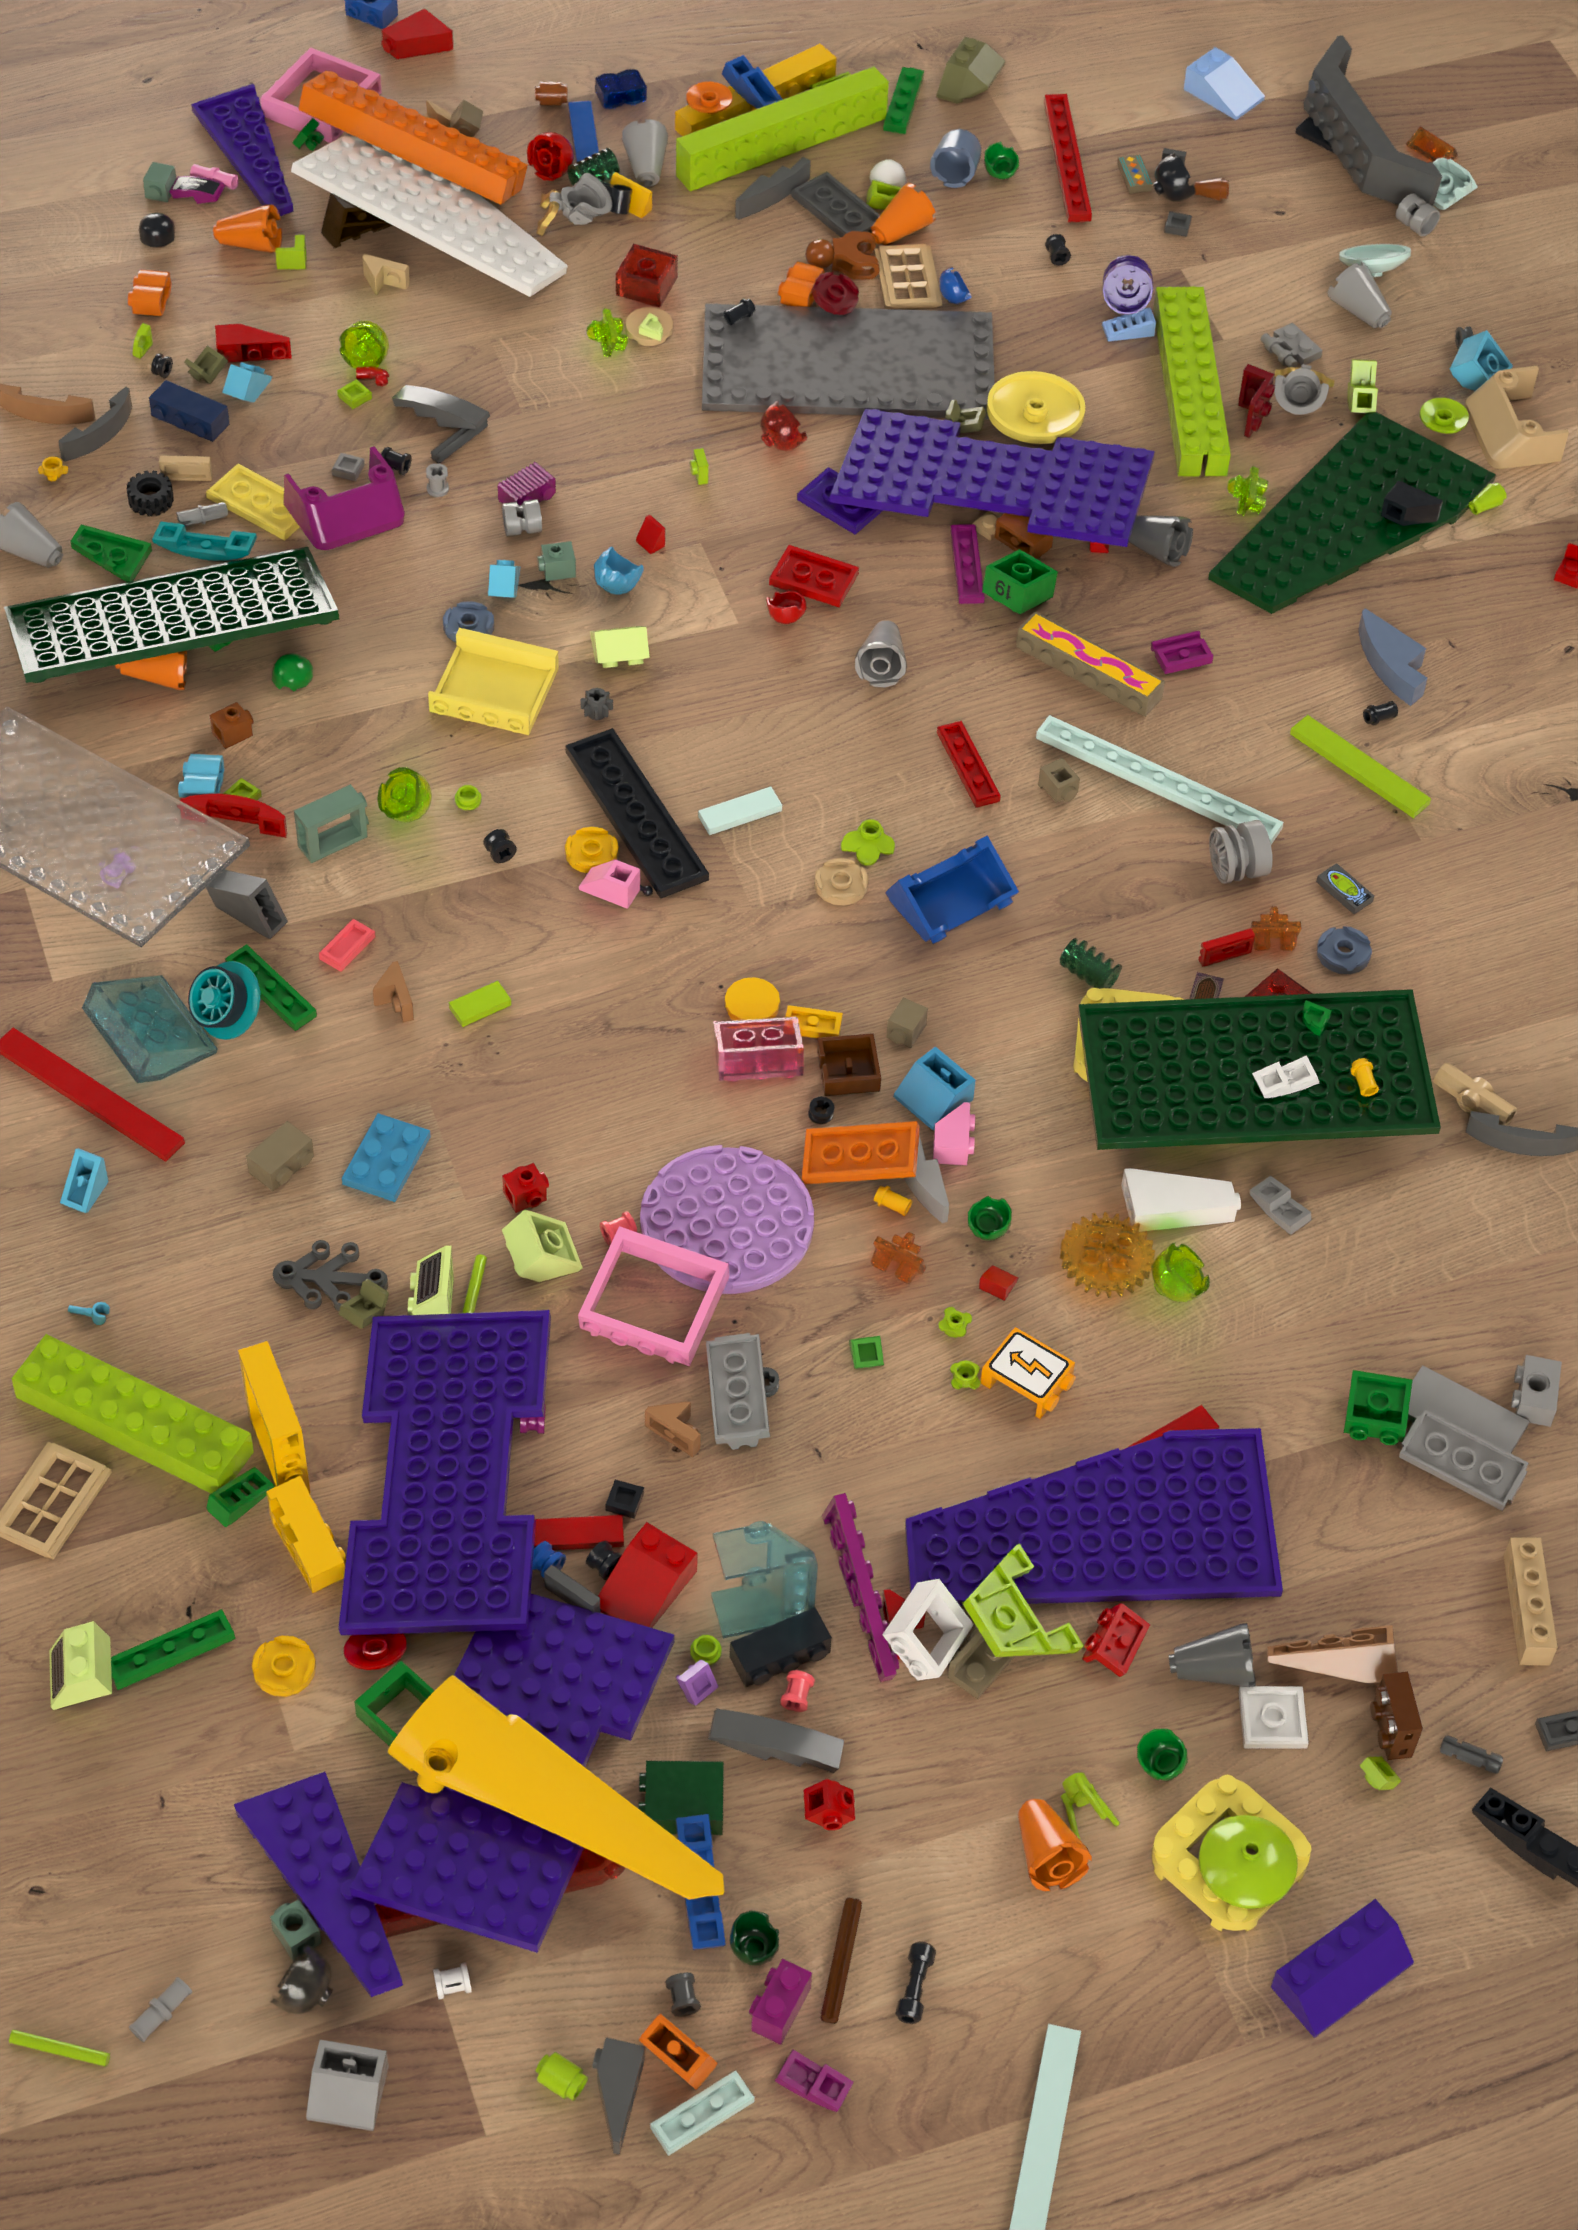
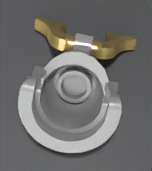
M585 173L574 186L563 188L561 193L553 189L547 194H542L540 207L546 209L549 204L550 206L544 218L538 221L536 233L543 236L546 228L561 209L563 215L570 222H573L574 225H586L592 222L595 217L607 214L612 208V200L608 190L596 177L590 173Z
M1302 364L1301 368L1275 369V399H1277L1282 408L1290 413L1298 415L1308 414L1322 406L1326 400L1329 387H1334L1335 380L1327 378L1323 373L1311 370V366Z

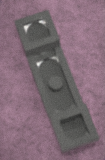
M124 387L109 400L110 410L88 428L81 431L75 427L58 441L63 461L73 460L97 450L109 442L123 428L132 410L130 389L128 387Z
M1471 1111L1466 1126V1133L1491 1147L1510 1153L1529 1156H1555L1578 1150L1577 1127L1556 1124L1554 1133L1499 1125V1115Z

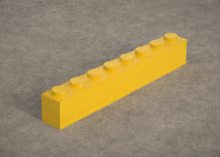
M818 44L762 70V72L781 98L786 99L809 89L810 85L836 76L837 57L823 45ZM730 85L727 88L732 93V103L727 109L718 113H702L687 105L675 111V130L680 135L685 136L751 112L757 108L748 103Z

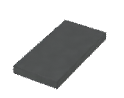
M828 172L791 190L792 198L840 237L851 231L872 233L871 227L880 216V214Z

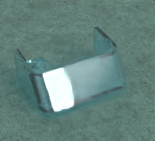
M764 1521L754 1522L746 1527L713 1533L725 1580L745 1576L739 1587L711 1592L723 1638L756 1632L815 1607L818 1563L815 1553L811 1549L772 1524Z

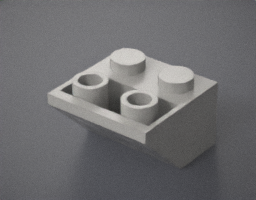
M320 2040L311 2074L306 2119L374 2131L389 2068L387 2051Z

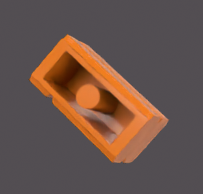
M661 2013L657 2015L639 2038V2041L695 2090L702 2085L718 2064L708 2053Z

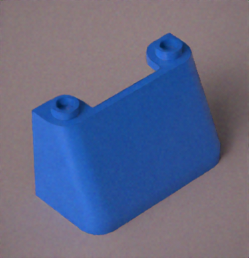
M987 835L977 840L974 846L967 849L964 848L956 855L918 874L915 873L911 876L909 874L899 879L885 894L891 904L925 942L931 940L932 944H935L947 937L946 932L995 907L1001 910L1013 903L1012 897L1018 894L1019 890Z

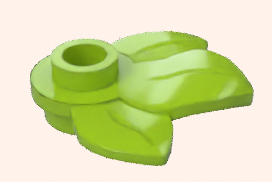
M868 819L863 821L856 831L848 832L841 842V850L856 852L858 861L865 866H869L878 861L881 853L893 854L895 842L892 837L884 834V829L878 821Z

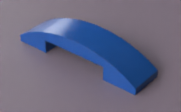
M709 1815L676 1818L678 1840L714 1867ZM718 1895L691 1900L685 1898L692 1949L698 1950L726 1946Z

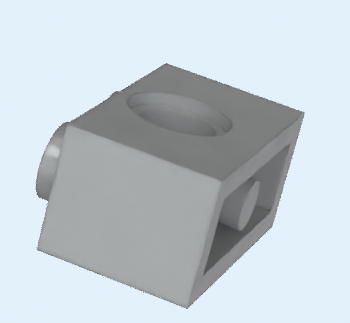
M1526 1355L1523 1365H1517L1514 1383H1519L1518 1390H1514L1511 1407L1516 1408L1515 1414L1530 1421L1529 1423L1551 1427L1557 1410L1561 1361Z

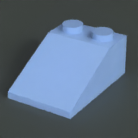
M1216 47L1186 68L1184 90L1234 120L1239 119L1265 98L1264 94L1235 59Z

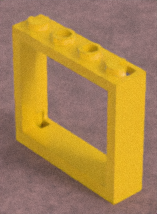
M265 1341L240 1349L238 1354L248 1415L274 1485L276 1487L295 1477L301 1476L311 1494L302 1429L269 1343Z

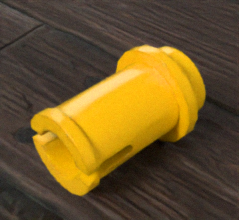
M1365 1058L1354 1061L1351 1065V1074L1356 1077L1361 1095L1368 1097L1376 1094L1379 1087L1372 1073V1063L1368 1062Z
M888 1185L886 1187L880 1186L874 1197V1201L878 1203L877 1206H885L905 1217L913 1201L891 1191V1187Z

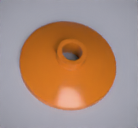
M701 82L693 85L687 91L686 100L689 106L696 111L718 113L731 105L732 93L723 84Z

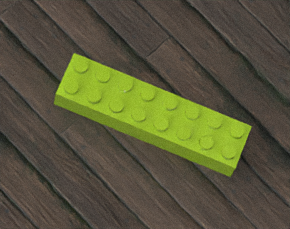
M45 1334L11 1378L16 1398L209 1493H213L234 1480L254 1453L250 1432L48 1334Z

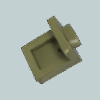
M208 345L194 363L189 359L184 361L190 368L188 373L197 381L203 379L211 384L228 362L224 356Z
M951 400L945 413V418L952 422L961 423L960 433L981 431L987 413L984 407L961 410L957 400Z
M366 1279L362 1282L359 1295L340 1306L339 1315L362 1329L372 1323L373 1317L384 1315L389 1293L371 1280Z

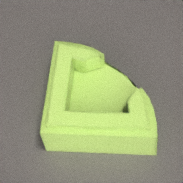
M649 313L639 326V334L661 341L663 327L658 321V317Z

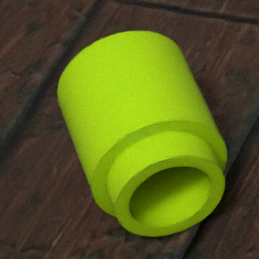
M554 2052L551 2056L544 2055L535 2070L539 2074L537 2082L563 2099L568 2097L573 2101L580 2095L588 2080V2077L583 2074V2069L557 2052Z

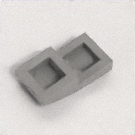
M1269 1176L1250 1189V1195L1261 1209L1290 1235L1312 1220L1311 1212L1291 1198V1190L1272 1176Z

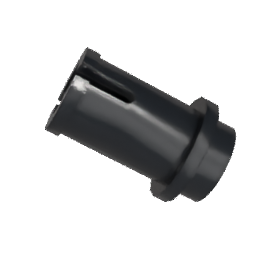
M741 299L739 304L723 312L724 318L729 325H733L746 316L751 317L753 312H755V305L750 299Z
M1394 701L1378 706L1368 705L1363 711L1365 722L1371 725H1377L1379 721L1398 716V707Z

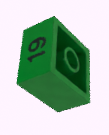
M1019 549L986 566L982 592L992 597L993 600L1007 606L1013 612L1022 614L1053 598L1058 571Z

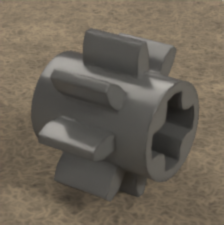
M601 688L586 690L585 698L580 699L581 709H584V716H588L593 720L608 718L609 710H613V699H610V692H605Z

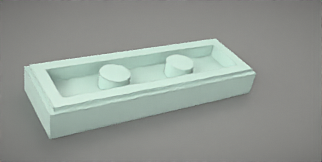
M768 787L699 810L698 817L707 833L712 835L781 812L782 803L772 787Z
M735 2070L650 2123V2129L669 2156L752 2104L754 2096Z

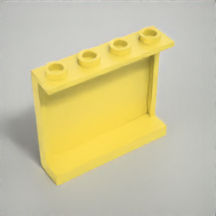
M459 628L456 634L457 646L435 692L429 691L428 693L429 711L529 735L559 669L558 651Z

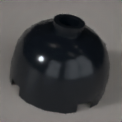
M1172 153L1159 162L1154 173L1156 182L1153 183V187L1159 196L1163 194L1170 201L1180 202L1195 195L1194 184L1189 186L1190 175L1179 156L1175 157V153Z

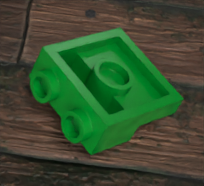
M1353 1370L1343 1433H1349L1350 1437L1355 1440H1365L1368 1437L1379 1438L1380 1442L1385 1445H1395L1398 1442H1403L1407 1428L1413 1379Z

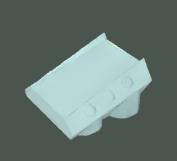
M1438 158L1433 162L1443 176L1434 202V206L1438 209H1447L1478 187L1470 172L1452 159Z

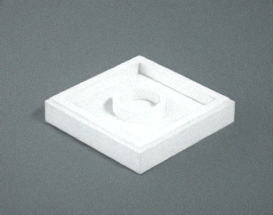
M1240 1686L1239 1702L1244 1748L1307 1749L1309 1743L1303 1686Z

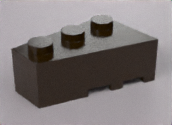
M330 192L321 234L335 249L341 246V242L351 238L355 241L361 238V234L369 231L375 233L393 225Z

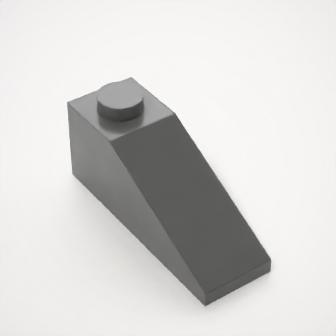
M606 2037L603 2049H596L593 2068L597 2069V2081L613 2154L620 2155L645 2062V2046Z

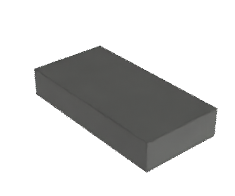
M551 1565L544 1572L545 1588L567 1604L590 1610L593 1613H600V1597L555 1566Z

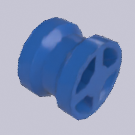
M543 1541L534 1549L532 1570H539L541 1577L544 1578V1572L551 1565L561 1570L565 1564L566 1556L561 1552H555L552 1550L550 1543Z

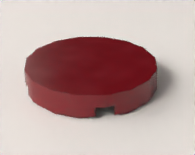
M834 272L821 274L815 280L812 288L813 299L818 306L834 315L851 313L859 301V290L855 283L843 274H839V276L833 274Z

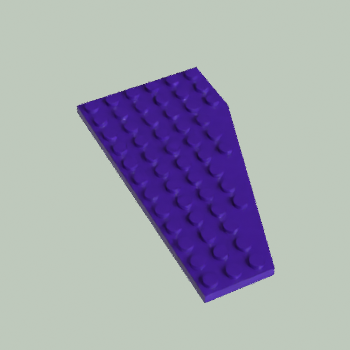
M1261 1428L1168 1431L1163 1433L1161 1437L1122 1450L1117 1448L1078 1461L1074 1466L1035 1479L1029 1477L987 1491V1495L944 1509L939 1507L905 1519L910 1593L917 1582L940 1579L960 1606H963L962 1603L1017 1544L1022 1546L1034 1565V1568L1029 1573L1013 1579L1028 1604L1281 1597L1283 1593Z

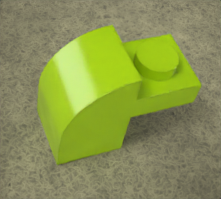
M1351 360L1350 382H1348L1347 394L1348 408L1351 412H1376L1378 388L1375 386L1376 360Z

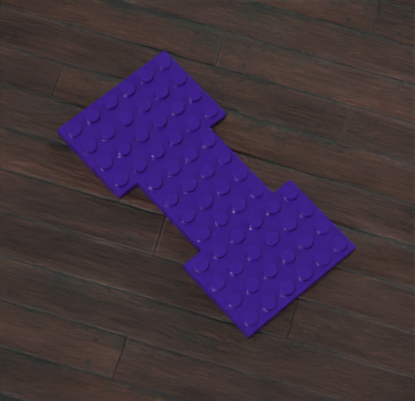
M865 409L830 494L831 503L929 517L933 503L1030 517L1027 532L1127 547L1152 468L1155 451L1144 448L1123 447L1118 444L1110 445L1095 441L1075 440L1070 437H1058L1053 451L1042 448L1022 447L1016 444L1008 445L993 441L974 440L968 437L961 438L958 437L961 423L952 422L951 420L905 415L898 412H884L878 409Z
M550 1310L377 1316L372 1318L362 1419L364 1423L391 1422L381 1520L350 1521L338 1628L340 1635L528 1630L536 1519L534 1515L506 1516L513 1420L514 1418L544 1417L551 1326Z
M531 1593L528 1630L475 1631L454 1676L504 1715L513 1714L522 1718L585 1767L601 1732L632 1740L674 1645L675 1634L598 1612L593 1613L584 1608ZM401 1782L350 1887V1893L354 1897L538 1953L584 1847L446 1786L438 1793H429L420 1787Z

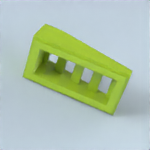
M872 180L867 192V205L872 209H885L901 187Z

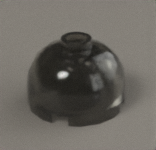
M308 1944L303 1947V1951L307 1953L305 1957L298 1954L277 1987L280 1988L278 1992L280 1993L279 1998L273 1994L270 1999V2003L290 2014L309 2012L317 2004L323 2007L333 1992V1989L329 1987L332 1970L328 1960L318 1950Z

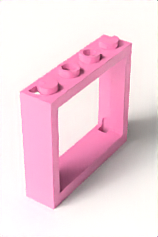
M310 48L262 95L260 103L265 118L301 131L314 118L320 123L315 131L323 135V141L331 143L337 140L344 131L298 110L299 107L283 101L313 70L320 73L324 71L335 72L339 77L354 81L360 87L376 91L378 95L382 93L381 77L376 72Z
M619 1226L578 1314L580 1329L589 1331L591 1336L600 1335L609 1338L613 1343L620 1346L629 1345L635 1347L645 1355L652 1356L655 1354L664 1357L672 1364L678 1362L690 1366L729 1279V1264ZM621 1252L711 1282L684 1343L594 1312Z

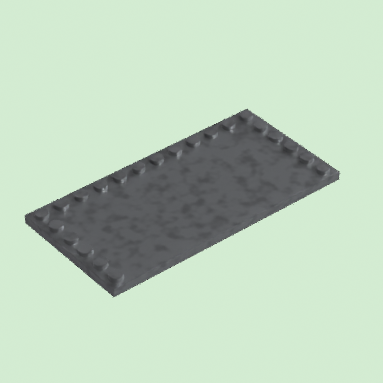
M705 304L702 411L863 415L865 409H878L884 412H898L912 416L945 418V413L951 400H957L961 410L984 407L987 413L988 395L995 384L992 312L855 308L851 313L834 315L826 312L821 307L755 305V312H753L751 317L746 316L733 325H729L724 318L723 312L736 305Z

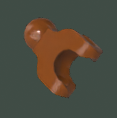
M851 231L841 238H832L831 243L820 238L809 243L806 248L805 255L810 265L820 268H827L831 265L832 271L842 272L851 279H874L880 272L878 259L871 255L876 247L875 237L869 232ZM863 242H868L866 245H860ZM869 266L872 267L871 269H864V268H862V267H869Z

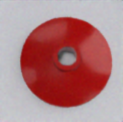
M404 1634L351 1635L344 1644L343 1652L346 1661L351 1666L362 1670H377L397 1662L404 1655L407 1642Z

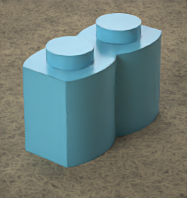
M190 754L188 762L183 764L184 781L179 782V797L220 794L225 772L223 755Z

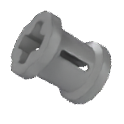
M443 464L429 465L426 468V477L429 479L427 492L433 497H443L449 492V485L446 482L448 469Z

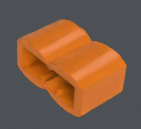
M796 262L794 267L789 268L785 282H781L779 286L778 296H781V304L811 307L814 302L812 295L813 284L821 274L825 273V269Z
M143 269L139 271L138 276L134 277L133 291L128 294V305L132 306L133 314L163 315L172 287L170 272Z

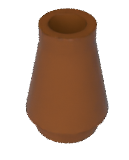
M1222 177L1196 181L1195 195L1218 201L1228 199L1229 180H1224Z

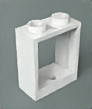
M935 1579L917 1582L883 1633V1636L891 1645L892 1650L907 1666L909 1672L918 1681L939 1678L974 1624L941 1580ZM926 1611L944 1633L930 1654L912 1632Z

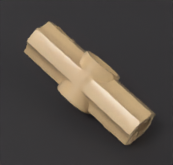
M1446 1062L1440 1067L1434 1077L1433 1083L1456 1097L1460 1108L1467 1113L1474 1111L1499 1115V1125L1508 1126L1516 1115L1517 1108L1496 1095L1491 1084L1481 1077L1472 1079Z

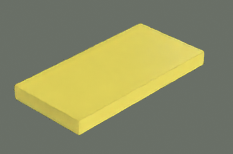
M240 464L233 467L206 491L207 499L216 504L224 502L229 511L284 541L300 528L283 505L284 488Z

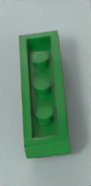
M902 67L884 121L883 131L906 134L924 79V70Z
M247 944L225 958V962H239L252 970L259 983L260 998L294 1031L317 1017L316 1009Z
M221 1609L111 1657L112 1680L118 1691L236 1639L234 1631Z

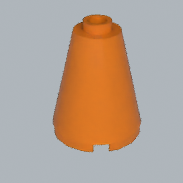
M907 183L902 186L872 225L871 231L877 244L886 246L931 225L936 220L932 216L935 214V209L931 201L922 190L918 193L913 189L916 185Z
M266 204L218 220L213 227V235L223 245L273 253L276 248H281L282 228H277L276 220H280V215L274 204Z
M187 650L118 664L115 667L120 669L121 674L177 690H185L186 681H184V675L187 674Z
M1030 1799L1026 1801L1018 1812V1819L1028 1874L1032 1884L1036 1889L1050 1891L1049 1886L1059 1885L1060 1889H1064L1078 1882L1089 1870L1088 1861H1092L1088 1848L1045 1800Z

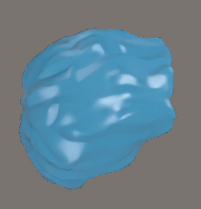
M612 546L604 551L594 564V576L597 585H600L601 588L610 594L615 595L631 591L640 580L644 571L642 564L640 566L635 565L618 554Z

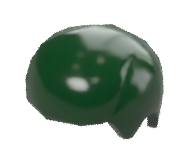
M754 1910L741 1913L732 1925L729 1938L731 1949L743 1963L760 1966L771 1961L778 1952L779 1930L771 1925L769 1916L766 1913Z

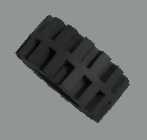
M148 470L144 471V474L139 472L136 474V478L132 476L130 482L127 483L129 506L135 513L139 511V515L144 516V514H147L148 517H152V514H156V516L161 515V511L165 513L168 511V508L172 507V502H174L172 483L168 476L165 477L164 473L160 472L157 474V471L154 470L152 473H149ZM148 492H156L152 495H145Z

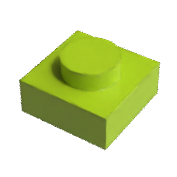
M703 448L694 449V458L690 460L691 475H696L698 485L708 484V462Z
M1382 1756L1367 1757L1359 1765L1366 1773L1365 1779L1376 1789H1394L1402 1781Z

